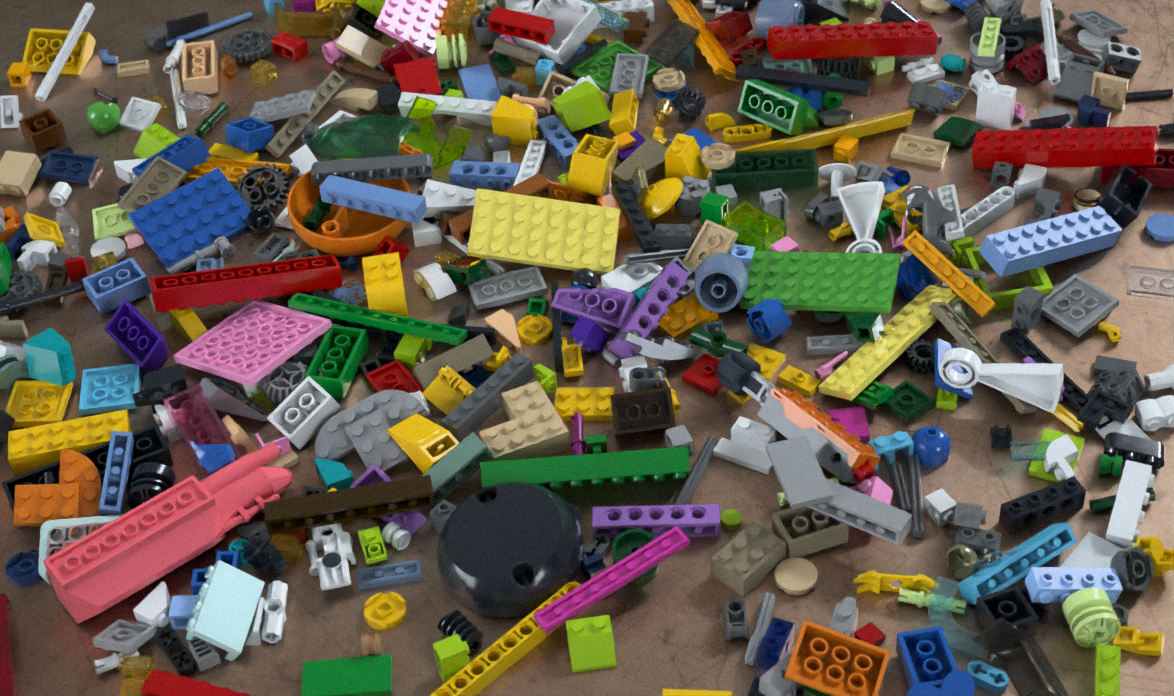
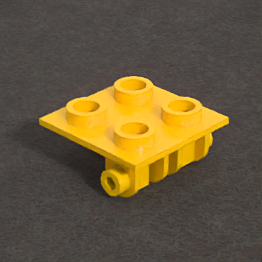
M447 365L439 370V375L422 393L426 399L446 415L452 412L476 390Z

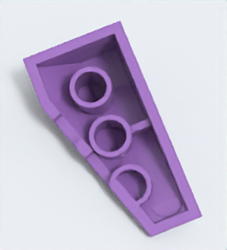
M580 288L557 289L551 307L578 318L582 315L602 328L618 333L632 313L634 294L617 288H592V290H581Z
M373 464L349 488L393 480L382 468ZM419 510L378 516L388 523L395 522L401 529H405L411 535H414L428 521Z

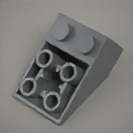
M1072 53L1063 70L1061 82L1058 83L1054 96L1076 101L1077 103H1079L1084 94L1090 96L1093 74L1095 71L1104 73L1106 60Z

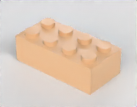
M214 40L182 44V82L186 97L218 92V56Z

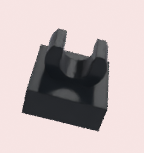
M998 425L990 427L991 448H1012V431L1009 425H1006V428H998Z

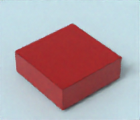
M872 622L854 632L855 639L874 646H878L886 640V635Z

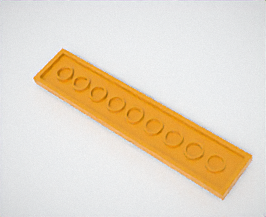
M668 0L667 3L673 7V12L679 16L678 19L684 24V28L689 31V36L695 40V45L701 49V54L707 58V63L713 67L712 70L717 75H724L729 81L734 80L739 83L741 80L735 79L737 68L729 59L691 1Z

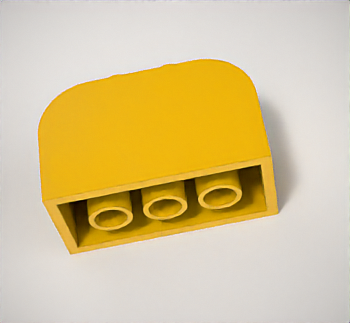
M586 134L573 151L567 188L573 189L576 192L590 193L593 196H603L611 183V176L615 169L620 142Z
M399 252L362 257L369 310L374 309L409 317Z

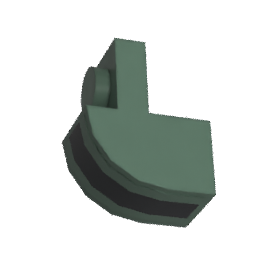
M15 354L0 357V389L11 390L16 377L30 378L25 360L19 361Z

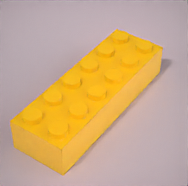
M128 410L8 431V461L14 476L25 474L60 461L61 449L81 453L110 442L112 431L133 433Z

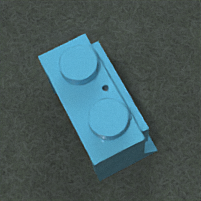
M898 431L893 435L877 437L875 440L868 442V445L876 450L875 454L877 456L883 455L889 464L895 463L893 452L902 450L907 459L910 455H913L914 443L907 431ZM879 462L875 466L874 470H878Z

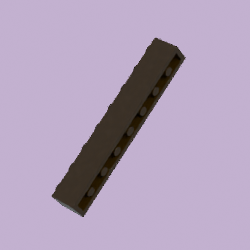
M430 475L264 503L265 523L269 535L435 507Z

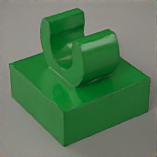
M606 434L586 436L587 451H593V454L602 453L601 450H607Z

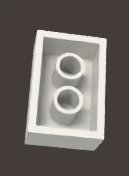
M308 376L267 419L301 450L342 407L330 394Z

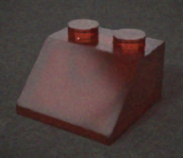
M748 11L726 12L705 23V27L720 42L733 43L737 41L738 37H744L753 30Z

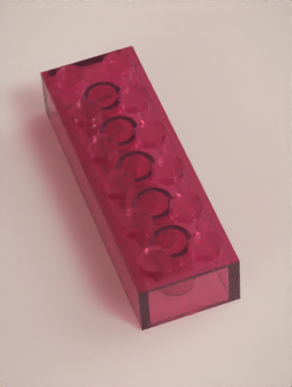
M200 384L163 400L169 419L203 479L210 474L199 463L190 441H194L197 445L229 444L233 448L235 461L241 458Z

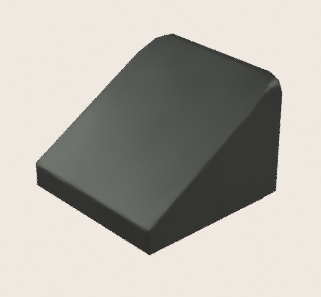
M469 302L451 308L448 323L466 324L470 313Z
M377 357L359 364V370L363 376L381 367Z

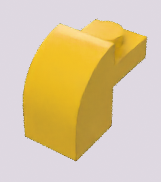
M1159 536L1138 537L1134 547H1142L1145 555H1150L1154 565L1155 576L1165 577L1167 571H1174V549H1165Z

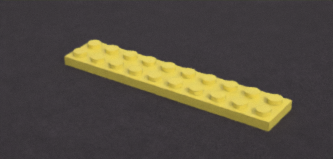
M928 285L884 325V331L876 342H866L818 386L819 392L852 401L897 359L907 347L914 343L938 320L929 309L932 302H946L949 305L952 300L960 297L950 288Z

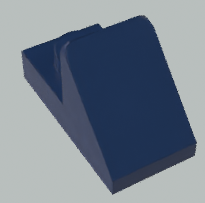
M25 224L19 227L6 245L12 259L15 261L22 254L21 247L34 241L30 237Z

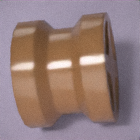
M376 633L374 636L362 635L363 656H369L370 654L382 655L380 633Z

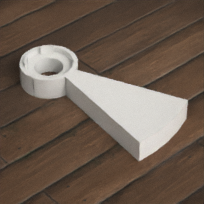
M883 181L856 183L836 189L857 239L848 246L845 253H883L880 244L872 239L885 193Z
M966 348L948 350L944 354L939 367V374L942 380L954 388L967 389L974 386L978 381L1051 413H1054L1063 386V364L982 363L977 354ZM952 366H962L967 369L968 373H958Z

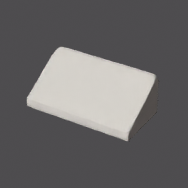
M260 597L245 645H260L262 642L265 615L264 597Z

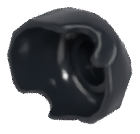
M265 207L263 209L254 208L247 215V226L258 234L267 233L274 227V213Z
M589 268L576 270L570 282V286L580 285L587 289L597 288L599 284L596 273Z

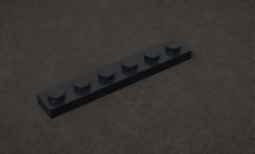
M612 184L611 192L643 253L661 251L662 246L629 184Z

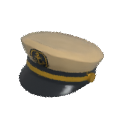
M1091 188L1077 190L1072 200V205L1077 211L1096 207L1102 193Z

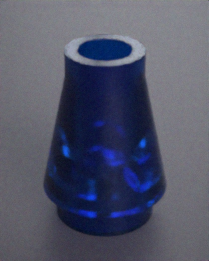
M889 166L886 169L894 174L891 179L898 186L904 187L910 182L911 177L908 171Z

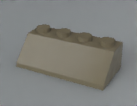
M481 334L414 367L411 372L421 387L426 389L439 375L438 372L442 367L445 368L448 365L456 373L462 371L464 374L474 369L472 365L478 362L480 365L489 362L493 352L484 334Z

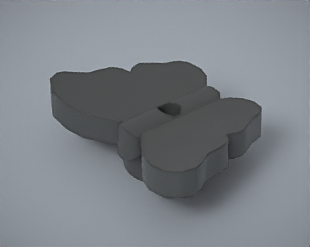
M264 521L253 522L251 525L247 524L236 529L237 535L247 541L252 537L256 539L260 537L262 540L271 542L275 537V534L269 535Z

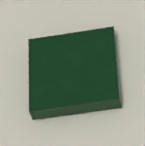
M906 380L893 389L894 395L888 398L886 402L880 404L907 425L934 407L935 400Z

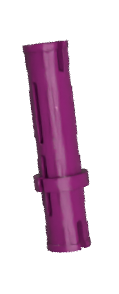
M574 413L571 416L572 441L570 446L573 450V455L585 454L586 449L583 425L584 416L581 413Z

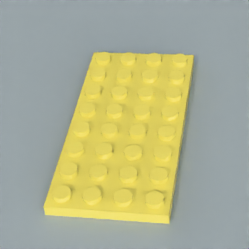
M477 188L467 256L572 271L589 268L596 274L605 275L614 270L620 209Z

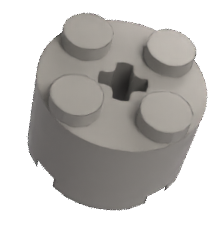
M986 0L985 7L995 18H1001V23L1006 22L1011 16L1020 15L1023 6V0Z
M685 176L681 180L683 189L675 202V207L680 214L695 217L696 214L701 213L700 201L706 196L707 192H710V186L707 180Z

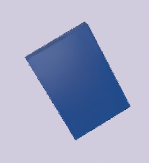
M937 339L934 343L935 386L971 399L973 396V386L967 389L954 388L945 383L939 374V367L944 354L950 349L961 347ZM952 366L958 373H968L967 369L962 366Z

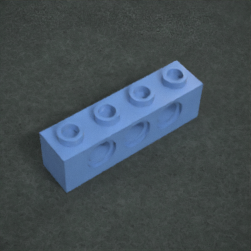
M555 115L539 119L537 123L539 138L547 141V148L564 169H570L573 151L579 145L577 140L570 135L569 130L564 128Z
M453 161L449 172L451 185L464 188L507 190L513 187L521 165L520 163Z
M111 432L99 505L101 516L123 513L134 444L133 433Z

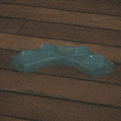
M937 576L928 604L931 627H942L950 649L982 660L989 637L967 630L957 624L953 619L951 611L959 588V582Z

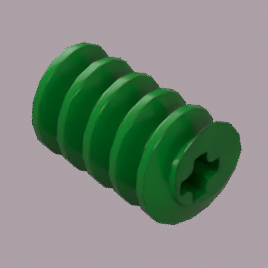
M829 74V75H827V76H831V77L842 78V77H841L840 75H838V74ZM822 91L824 106L829 109L841 107L844 93Z

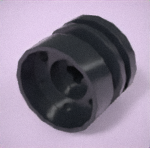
M145 462L138 465L134 469L127 498L128 505L134 509L173 487L176 482L175 473L168 466L157 462Z

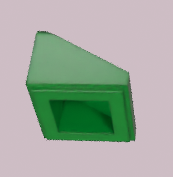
M529 298L526 316H546L549 306L548 300Z

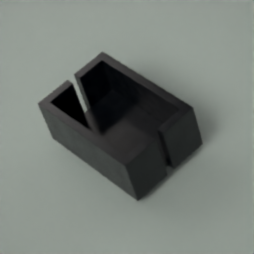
M1125 163L1110 176L1096 205L1101 206L1109 216H1113L1112 219L1124 228L1139 216L1153 185L1139 175L1126 186L1125 184L1137 172Z

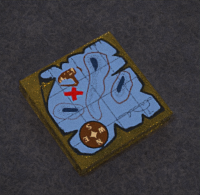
M642 165L637 166L629 182V186L639 204H641L649 188L645 168Z

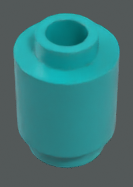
M946 53L945 56H942L940 65L943 70L959 73V71H964L966 59L962 56Z

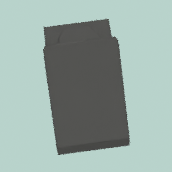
M503 77L498 78L499 91L502 96L512 98L513 94H519L520 96L528 97V87L526 84Z

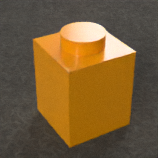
M12 62L7 72L11 87L27 86L32 76L28 62Z
M843 134L834 145L833 159L850 164L858 154L859 139Z

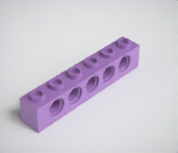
M673 261L664 266L607 348L620 359L636 357L638 355L634 353L636 345L619 339L621 332H629L630 329L640 333L639 337L646 339L649 332H653L659 325L658 319L660 317L663 318L668 312L667 306L677 299L676 293L678 290L681 291L686 286L687 282L685 280L689 274Z
M719 504L593 507V536L598 533H604L610 537V540H615L617 536L627 530L640 529L658 538L675 526H678L688 538L720 537Z

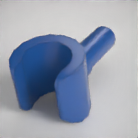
M349 256L344 261H338L340 266H347L349 270H356L358 267L354 256Z

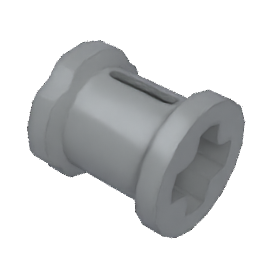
M225 236L218 237L214 241L213 245L217 251L221 252L223 258L229 259L235 255V246L230 244Z

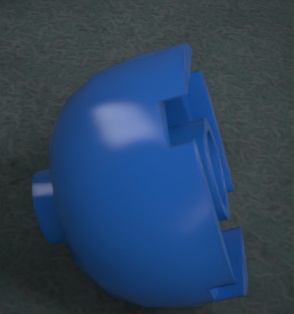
M926 426L920 428L912 436L914 443L913 456L917 455L919 457L921 465L929 467L939 466L943 464L944 460L950 458L951 441L944 430L934 426Z

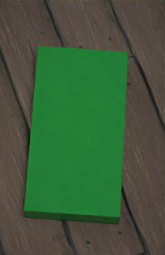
M392 654L303 662L301 696L392 695Z

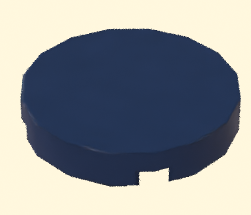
M28 550L29 552L27 553L20 552L6 564V575L13 585L20 587L30 586L43 579L38 571L39 551Z

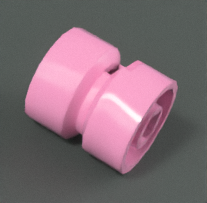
M339 38L322 45L323 55L330 64L338 61L339 58L349 56L346 52L335 47Z

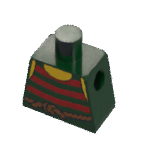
M465 255L444 266L445 273L447 272L453 284L472 285L490 276V269L487 268L486 260L481 257Z

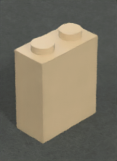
M5 151L0 161V194L27 196L42 166L36 154Z

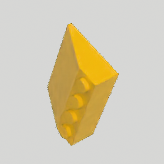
M30 28L22 62H28L31 73H48L70 31ZM83 31L60 74L80 76L93 54L96 42L89 32Z

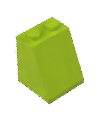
M587 80L553 99L554 111L560 116V122L569 132H574L612 118L601 90Z

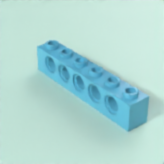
M1069 523L1052 524L957 584V587L966 604H976L978 597L1007 588L1027 575L1031 567H1040L1078 541Z

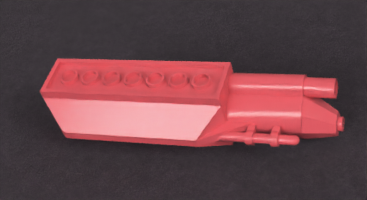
M271 442L254 453L250 452L201 481H198L192 475L44 559L43 562L59 601L77 624L107 610L212 548L226 537L225 532L243 522L247 523L251 520V517L259 512L264 513L265 502L280 500L279 494L292 484L293 475L288 468L284 469L279 466L266 465L281 456L278 447Z

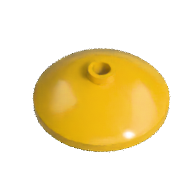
M666 178L648 187L640 203L647 220L662 215L676 202L683 189V183L679 178Z

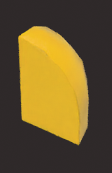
M713 113L705 118L710 131L736 126L735 120L726 113Z

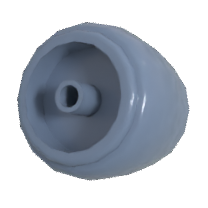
M761 0L755 22L756 37L767 41L768 27L803 26L804 6L798 0Z
M716 253L706 257L697 267L694 277L696 297L700 304L709 311L717 313L727 312L734 308L744 297L749 284L748 270L743 262L734 255L727 253Z

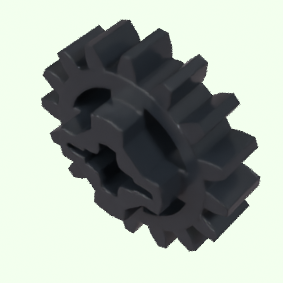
M252 537L243 546L242 551L245 553L243 556L248 558V563L253 565L254 569H258L262 574L266 573L268 576L273 575L276 577L285 569L287 564L284 561L285 557L281 556V551L276 549L274 544L271 545L268 540Z

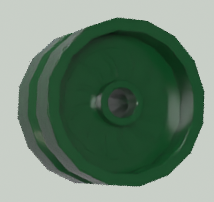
M640 529L627 530L615 538L612 545L613 565L656 538L649 532ZM660 563L627 584L641 585L651 581L658 574Z

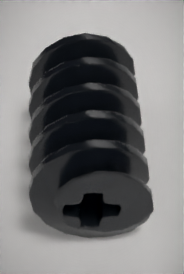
M452 611L438 623L437 628L443 635L450 637L458 633L461 641H466L470 650L469 657L476 655L481 649L483 633L478 631L476 626H472V622L468 621L460 611Z

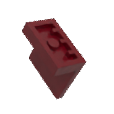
M1038 44L1014 56L1005 65L1008 71L1020 68L1031 85L1048 77L1046 55Z

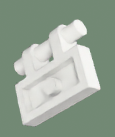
M925 57L917 62H908L907 65L902 66V71L907 72V78L913 84L914 82L924 84L945 77V71L937 63L933 64L934 59L932 57Z

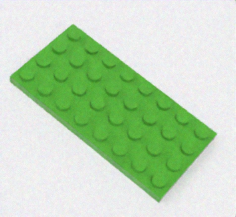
M753 251V257L748 268V288L744 297L739 302L740 309H751L763 300L770 298L780 300L783 304V310L891 313L901 254Z

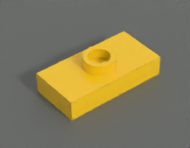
M790 365L778 375V382L808 397H811L821 384V380Z

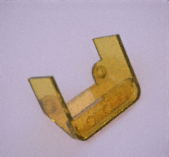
M275 3L274 28L279 33L283 31L294 36H329L330 38H338V36L342 35L346 14L338 3H334V12H286L279 3Z

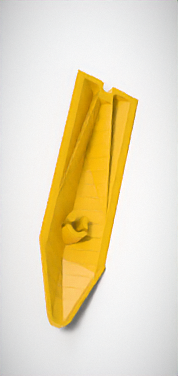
M915 109L898 111L787 139L771 140L734 150L735 156H786L835 144L843 134L860 138L909 126L912 123Z

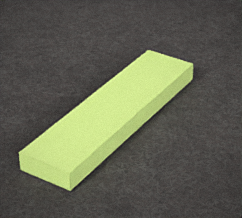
M984 18L977 56L995 57L1001 18Z

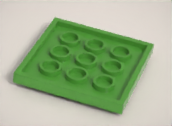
M617 40L571 67V74L578 78H585L589 75L601 91L609 94L617 53L643 54ZM650 58L645 81L662 69L661 64Z

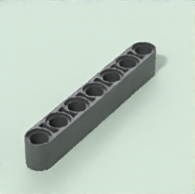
M412 154L318 161L312 164L311 180L316 185H322L328 175L359 182L429 177L434 173L433 158L429 154Z

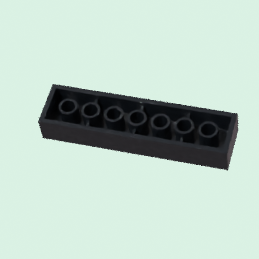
M157 424L133 433L134 444L127 483L132 481L134 469L145 462H157L168 467L174 465L170 450ZM110 442L81 452L96 466L101 478L102 487ZM60 461L2 482L13 514L15 485L45 484L44 473L52 472L53 484H59Z

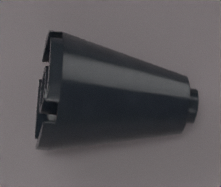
M892 0L893 3L889 2L880 15L882 20L879 24H887V22L903 23L905 21L911 23L918 22L896 0Z

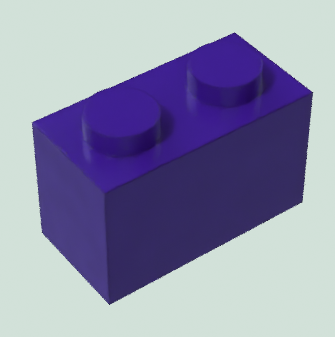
M580 315L569 335L575 338L574 343L588 352L592 353L594 350L600 353L611 333L592 320Z

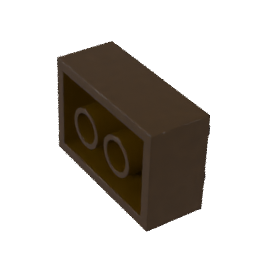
M670 387L609 395L614 435L676 427Z

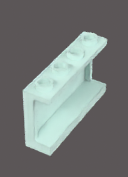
M219 560L214 566H209L206 571L205 578L207 580L199 590L198 594L201 597L192 609L194 616L187 623L185 630L188 633L185 639L190 641L193 636L205 640L226 650L225 659L233 661L242 652L265 582Z

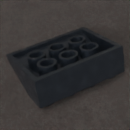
M850 0L801 1L805 11L804 17L825 21L836 17L839 21H849Z

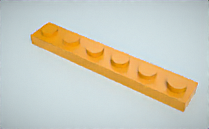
M916 230L902 242L904 247L980 317L984 318L996 306V303Z

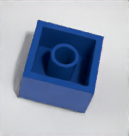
M252 117L226 124V143L232 145L233 148L242 149L246 153H253L254 150L266 149L265 146L274 137L273 125Z

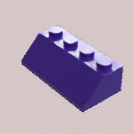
M124 299L104 330L141 368L151 372L161 369L168 359L166 338L128 300Z

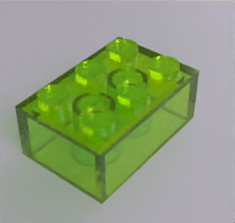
M746 201L742 202L721 219V226L739 234L735 243L753 246L755 251H770L771 244L787 236V222Z

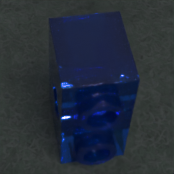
M776 617L772 618L758 649V667L770 670L788 654L794 641L795 623Z

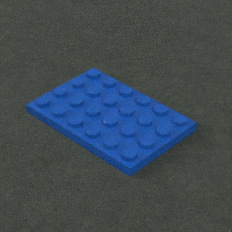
M217 168L128 214V218L164 267L169 268L191 256L196 250L200 251L210 244H214L218 237L225 236L229 239L249 228L246 218L251 209L221 170Z

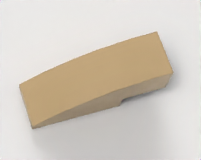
M352 88L339 92L330 102L331 104L358 112L361 108L370 111L379 102L377 91Z

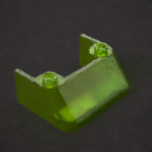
M416 96L397 137L402 138L411 147L421 150L423 154L431 155L434 170L460 158L474 132L452 125L444 143H440L432 136L435 130V122L430 118L438 103Z

